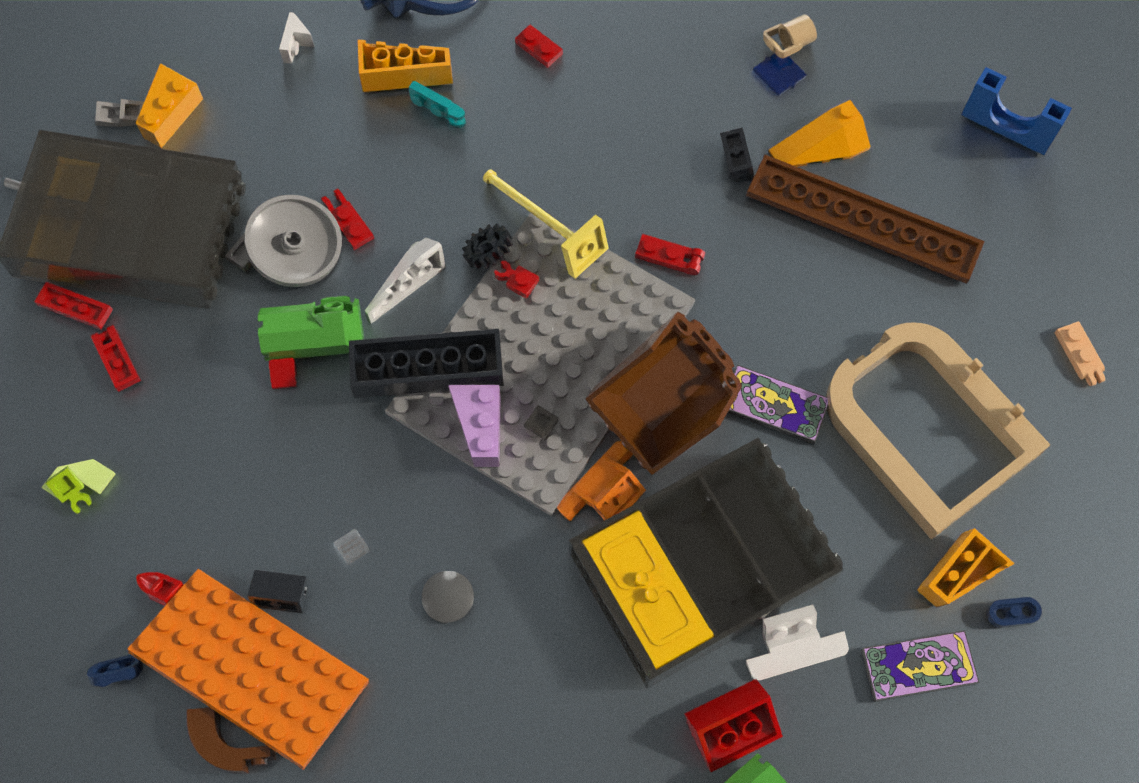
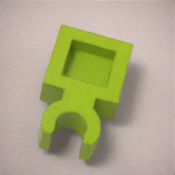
M68 466L45 483L62 503L69 499L72 510L77 514L81 511L77 505L79 500L85 501L88 506L92 503L88 494L80 492L84 488V484Z

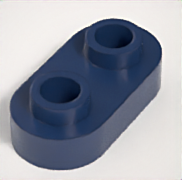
M1031 597L997 600L987 609L989 622L998 628L1031 625L1038 621L1042 615L1041 605ZM1022 608L1029 611V616H1025L1022 613ZM996 611L1003 613V619L997 617Z
M127 655L93 665L88 669L87 676L91 685L105 687L114 682L137 678L144 666L134 656Z

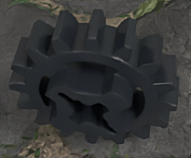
M497 223L493 228L490 224L484 230L479 228L477 234L472 233L471 239L465 241L467 246L462 248L464 251L462 255L470 267L475 266L479 270L483 266L487 269L491 263L495 266L498 259L504 260V254L510 253L508 247L513 245L511 241L513 238L505 226L502 225L500 227Z

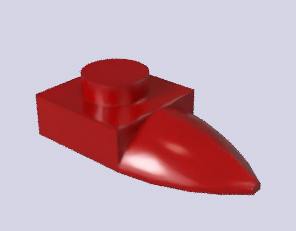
M146 572L136 576L138 586L148 595L150 600L164 606L184 585L182 581L159 572Z

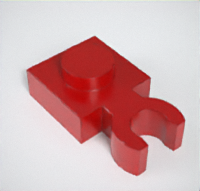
M502 260L501 267L506 269V272L500 273L495 270L494 277L499 281L507 280L506 288L527 299L539 282V276L518 265L516 270H513L510 263Z

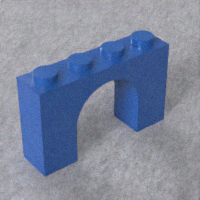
M985 67L961 115L1045 155L1072 108L1050 98L1039 115L1034 117L1017 115L1009 111L1002 104L999 97V92L1007 77Z

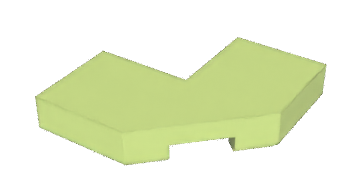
M91 459L59 466L48 479L68 466L85 486L101 494L116 474L96 460ZM44 483V485L41 488L49 494L56 497V495Z

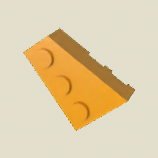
M160 63L136 121V125L144 139L160 148L167 143L203 100L197 83Z
M973 528L963 532L918 587L917 591L935 607L944 606L1015 563L979 531Z

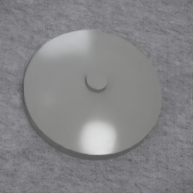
M282 195L265 201L251 214L245 228L244 245L249 261L263 277L279 285L302 287L320 281L333 270L340 256L342 236L336 219L322 204L304 196Z

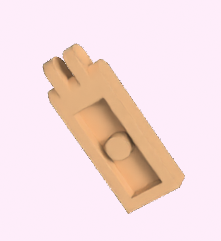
M1078 321L1057 329L1055 335L1078 377L1085 379L1089 386H1094L1097 382H1104L1105 376L1103 372L1105 367L1080 322Z

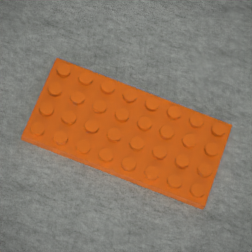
M197 569L127 648L129 654L302 770L305 769L369 683L368 678L200 569Z

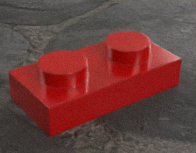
M531 24L515 37V43L547 68L563 55L561 47Z

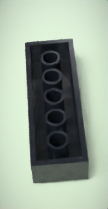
M499 329L349 341L350 388L354 398L449 391V385L504 386Z

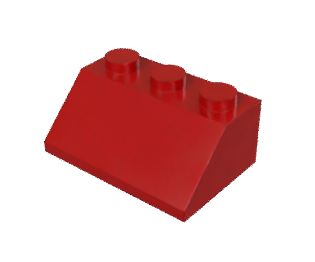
M757 679L684 713L690 732L710 772L783 737L771 697Z

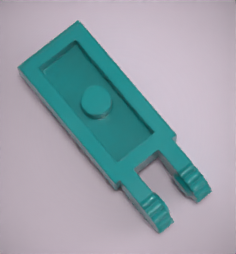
M416 81L411 83L409 92L410 99L414 104L428 108L438 117L443 116L447 118L449 124L455 126V128L465 126V111L462 107L460 108L459 105Z

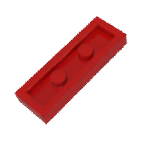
M45 282L34 301L39 307L102 330L113 310L110 305L49 282Z

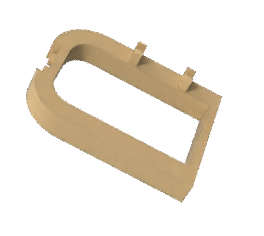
M912 322L889 328L882 335L880 342L871 349L872 353L867 357L862 355L853 363L847 358L838 367L828 386L826 397H828L827 413L834 428L931 540L1030 464L1050 446L1049 442L1023 415L1025 409L1019 403L1014 406L981 370L984 365L977 358L972 360L948 334L928 324ZM911 351L925 358L1016 458L951 510L870 420L853 398L852 387L855 382L896 353Z

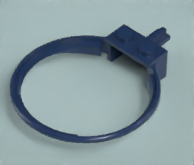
M360 0L365 11L384 3L395 18L409 10L434 16L451 15L465 11L480 1L462 0L457 3L443 4L428 0Z

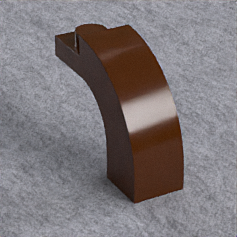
M210 707L187 709V728L190 740L196 751L210 764L227 772L249 774V762H251V766L268 765V760H276V752L268 746L230 747L222 736L221 715Z

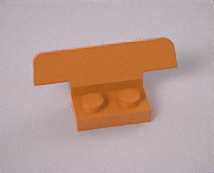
M622 441L615 442L559 503L557 509L567 520L571 521L587 504L593 507L608 525H612L646 491L630 469L623 466L633 453L623 446Z

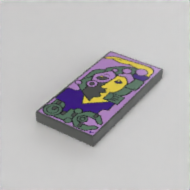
M737 365L734 374L740 379L742 388L727 413L815 444L828 408V397Z
M965 630L861 649L874 702L980 683Z

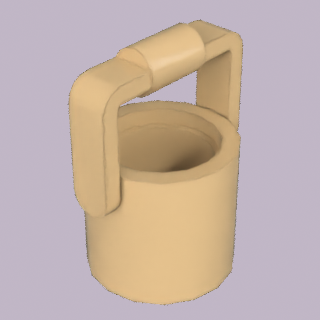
M805 14L784 24L780 23L763 32L765 44L779 58H785L800 51L802 47L814 42L817 38L815 25L810 17ZM778 33L785 49L782 50L771 36Z

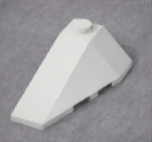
M424 238L422 241L412 244L365 309L367 319L371 324L446 268L442 245L439 242Z

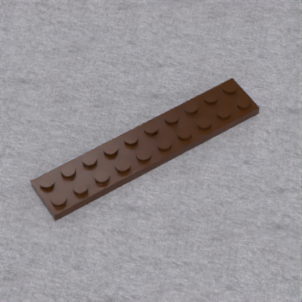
M764 155L746 194L748 197L965 284L971 278L985 242L768 155Z

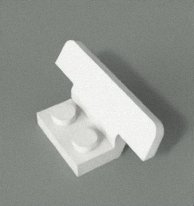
M813 605L763 619L762 636L768 654L746 660L747 668L753 679L763 680L844 656L849 650L845 631L820 638L816 628L817 612Z

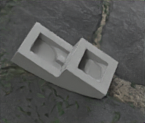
M121 99L120 104L97 101L95 126L119 127L136 125L144 102Z

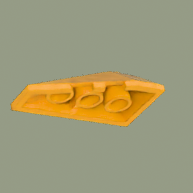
M848 100L828 110L770 148L768 153L775 159L800 167L817 161L825 163L830 162V159H851L869 150L871 146L863 117L852 101Z

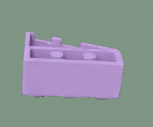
M449 385L451 398L474 467H499L501 401L499 385Z

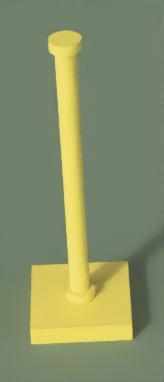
M490 169L484 174L483 180L487 184H493L567 239L561 245L568 274L576 279L609 249L603 220L597 215H594L574 233L497 177L496 172Z

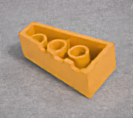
M358 40L359 76L363 92L409 88L413 81L423 86L453 84L449 48L420 45L418 48H411L408 44L399 43V46L386 45V42L376 41V44H368L366 40Z

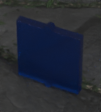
M775 53L770 57L766 56L763 62L753 68V71L778 96L790 88L794 89L797 83L807 77V74L789 56L779 58Z

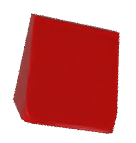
M293 358L269 360L272 389L297 387L296 363Z

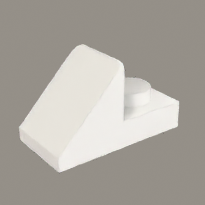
M289 12L279 50L283 62L292 64L294 55L298 54L299 46L314 47L310 32L294 13Z

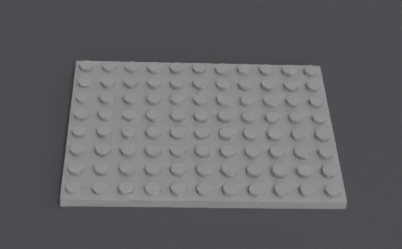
M530 213L512 237L513 245L508 247L510 253L504 254L503 261L510 263L513 270H516L518 265L539 276V282L531 294L525 299L506 288L507 280L499 281L494 277L495 270L500 273L506 272V269L501 267L502 260L498 259L496 261L497 264L495 266L492 264L442 332L499 329L504 386H499L501 395L500 466L474 467L450 390L396 395L385 412L404 426L543 512L553 516L559 503L571 489L610 431L605 421L589 407L585 398L596 385L675 313L680 312L686 317L695 304V299L610 250L605 251L576 279L568 274L561 245L567 239Z

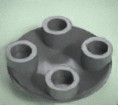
M454 571L439 572L433 575L424 585L422 591L423 607L431 618L442 624L460 620L469 612L474 604L472 585L460 573Z

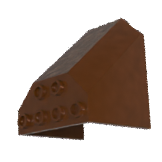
M677 312L596 385L585 400L588 402L589 407L605 421L607 428L620 438L623 446L634 454L639 464L653 475L720 427L742 385L740 379L732 371V368L735 366L731 357L721 348L705 327L695 319L688 321L684 314Z

